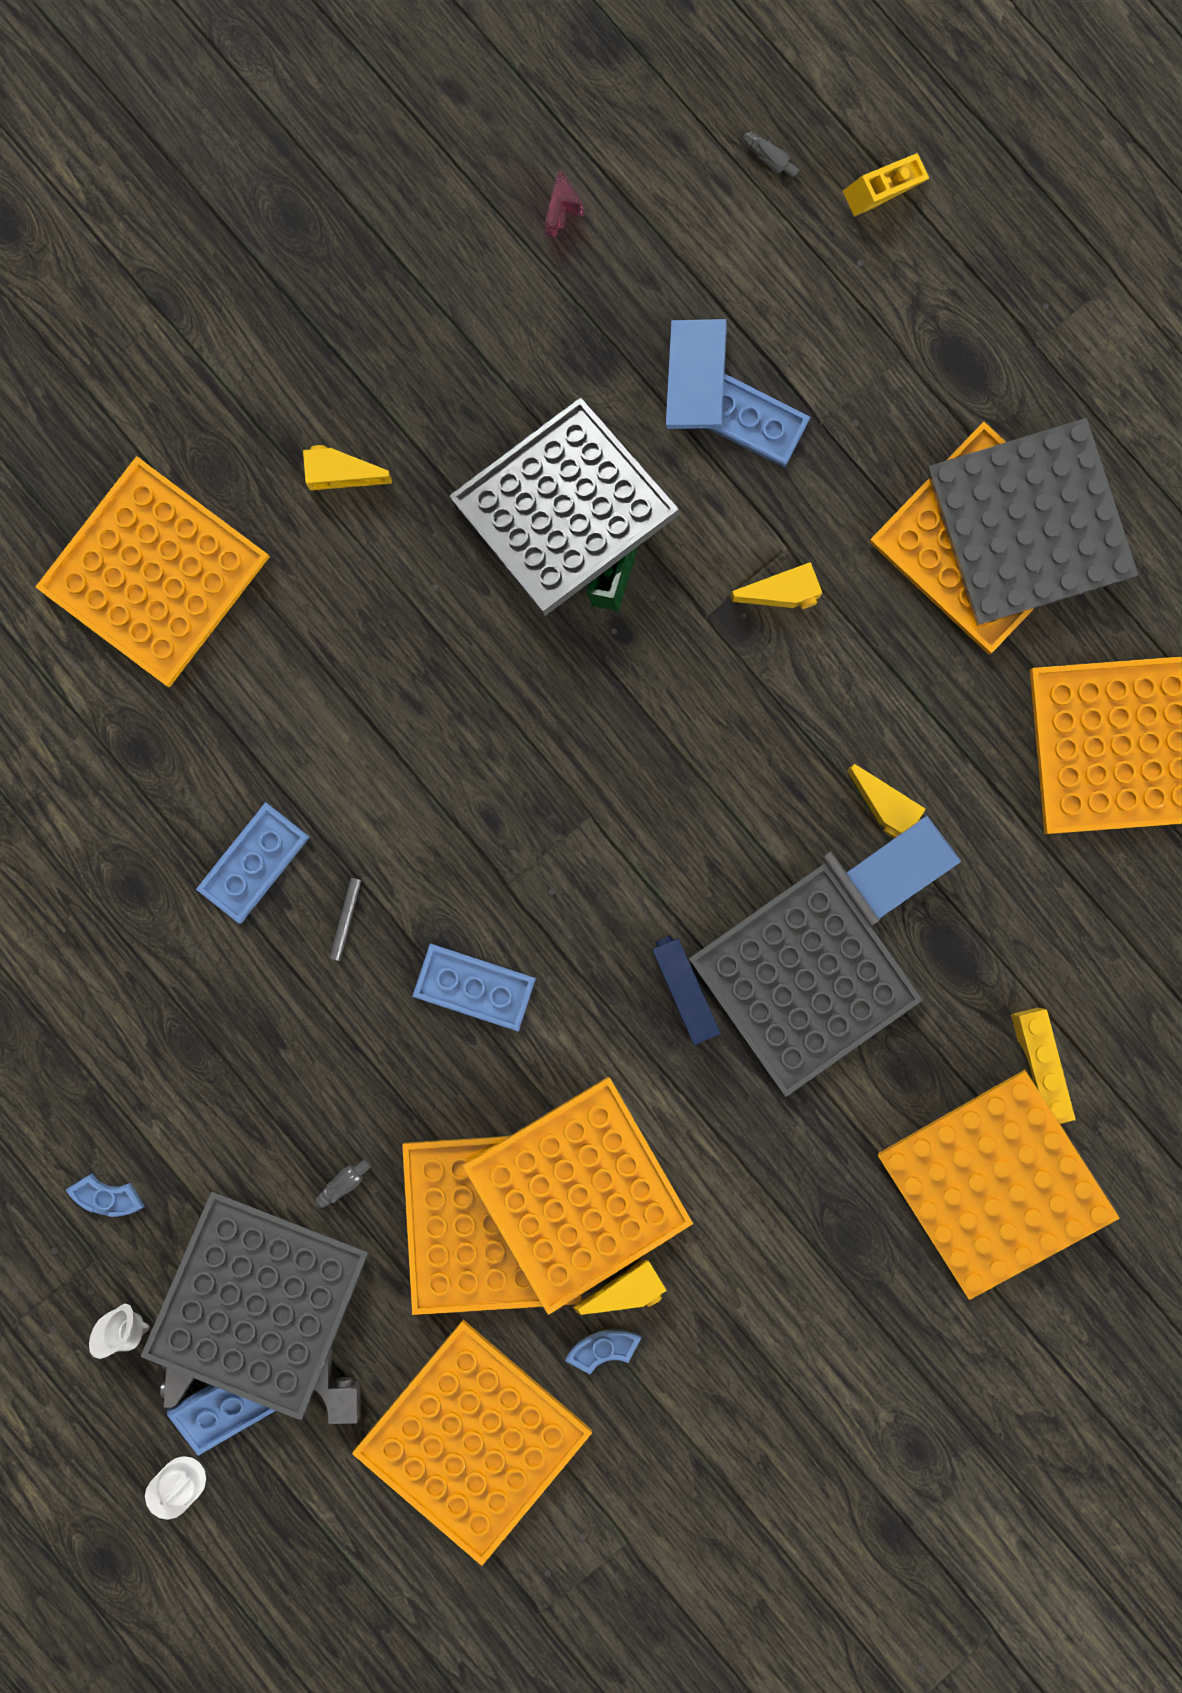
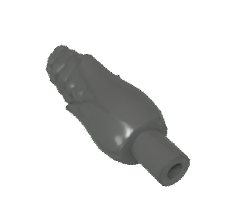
M752 132L744 134V143L758 156L757 159L764 162L775 173L783 171L792 179L796 177L800 169L789 162L790 156L784 150L773 145L770 140L766 141V139L759 137L757 134Z
M365 1158L356 1166L350 1165L342 1169L327 1184L322 1193L319 1194L315 1204L323 1208L355 1189L361 1183L362 1175L372 1167L371 1163Z

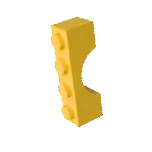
M1034 1008L1011 1014L1017 1040L1027 1057L1035 1086L1060 1124L1075 1120L1047 1009Z

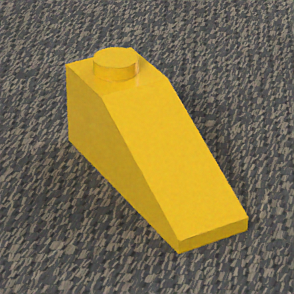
M918 153L861 176L842 192L853 215L857 216L929 179V176Z
M324 445L312 446L311 450H303L305 481L310 490L392 484V478L388 470L335 449L327 448Z
M810 562L734 590L730 597L732 602L795 608L801 605L802 609H806L817 604V599L822 595V591Z
M856 764L849 767L847 772L878 823L885 827L883 831L887 835L896 838L918 822L925 811L924 807Z
M642 1259L573 1306L575 1312L583 1315L644 1307L645 1305L650 1307L662 1299L661 1294L667 1290L650 1262Z

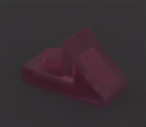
M559 171L545 220V235L555 238L558 228L563 229L566 213L584 216L582 201L565 174Z

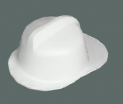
M123 1304L98 1320L90 1335V1353L93 1357L101 1359L117 1351L135 1349L142 1335L149 1330V1325L143 1322L139 1314L133 1312L130 1305Z
M186 1456L175 1458L151 1480L146 1488L145 1500L152 1514L167 1520L176 1518L200 1496L206 1483L205 1470L200 1462Z

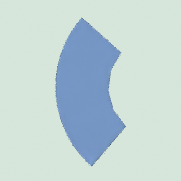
M93 1174L66 1189L69 1196L82 1208L109 1217L128 1215L145 1207L131 1183L123 1186H108L100 1182Z
M624 1329L597 1331L579 1341L568 1353L565 1361L588 1374H591L598 1365L605 1361L620 1360L629 1363L642 1337L635 1332Z

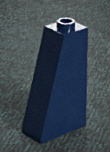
M667 936L656 941L657 947L652 949L690 1041L696 1045L719 1035L720 1031L679 939L672 940L671 936Z

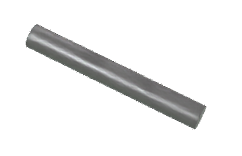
M832 851L822 857L870 926L877 923L880 919Z
M350 878L330 959L341 960L361 884L359 879Z

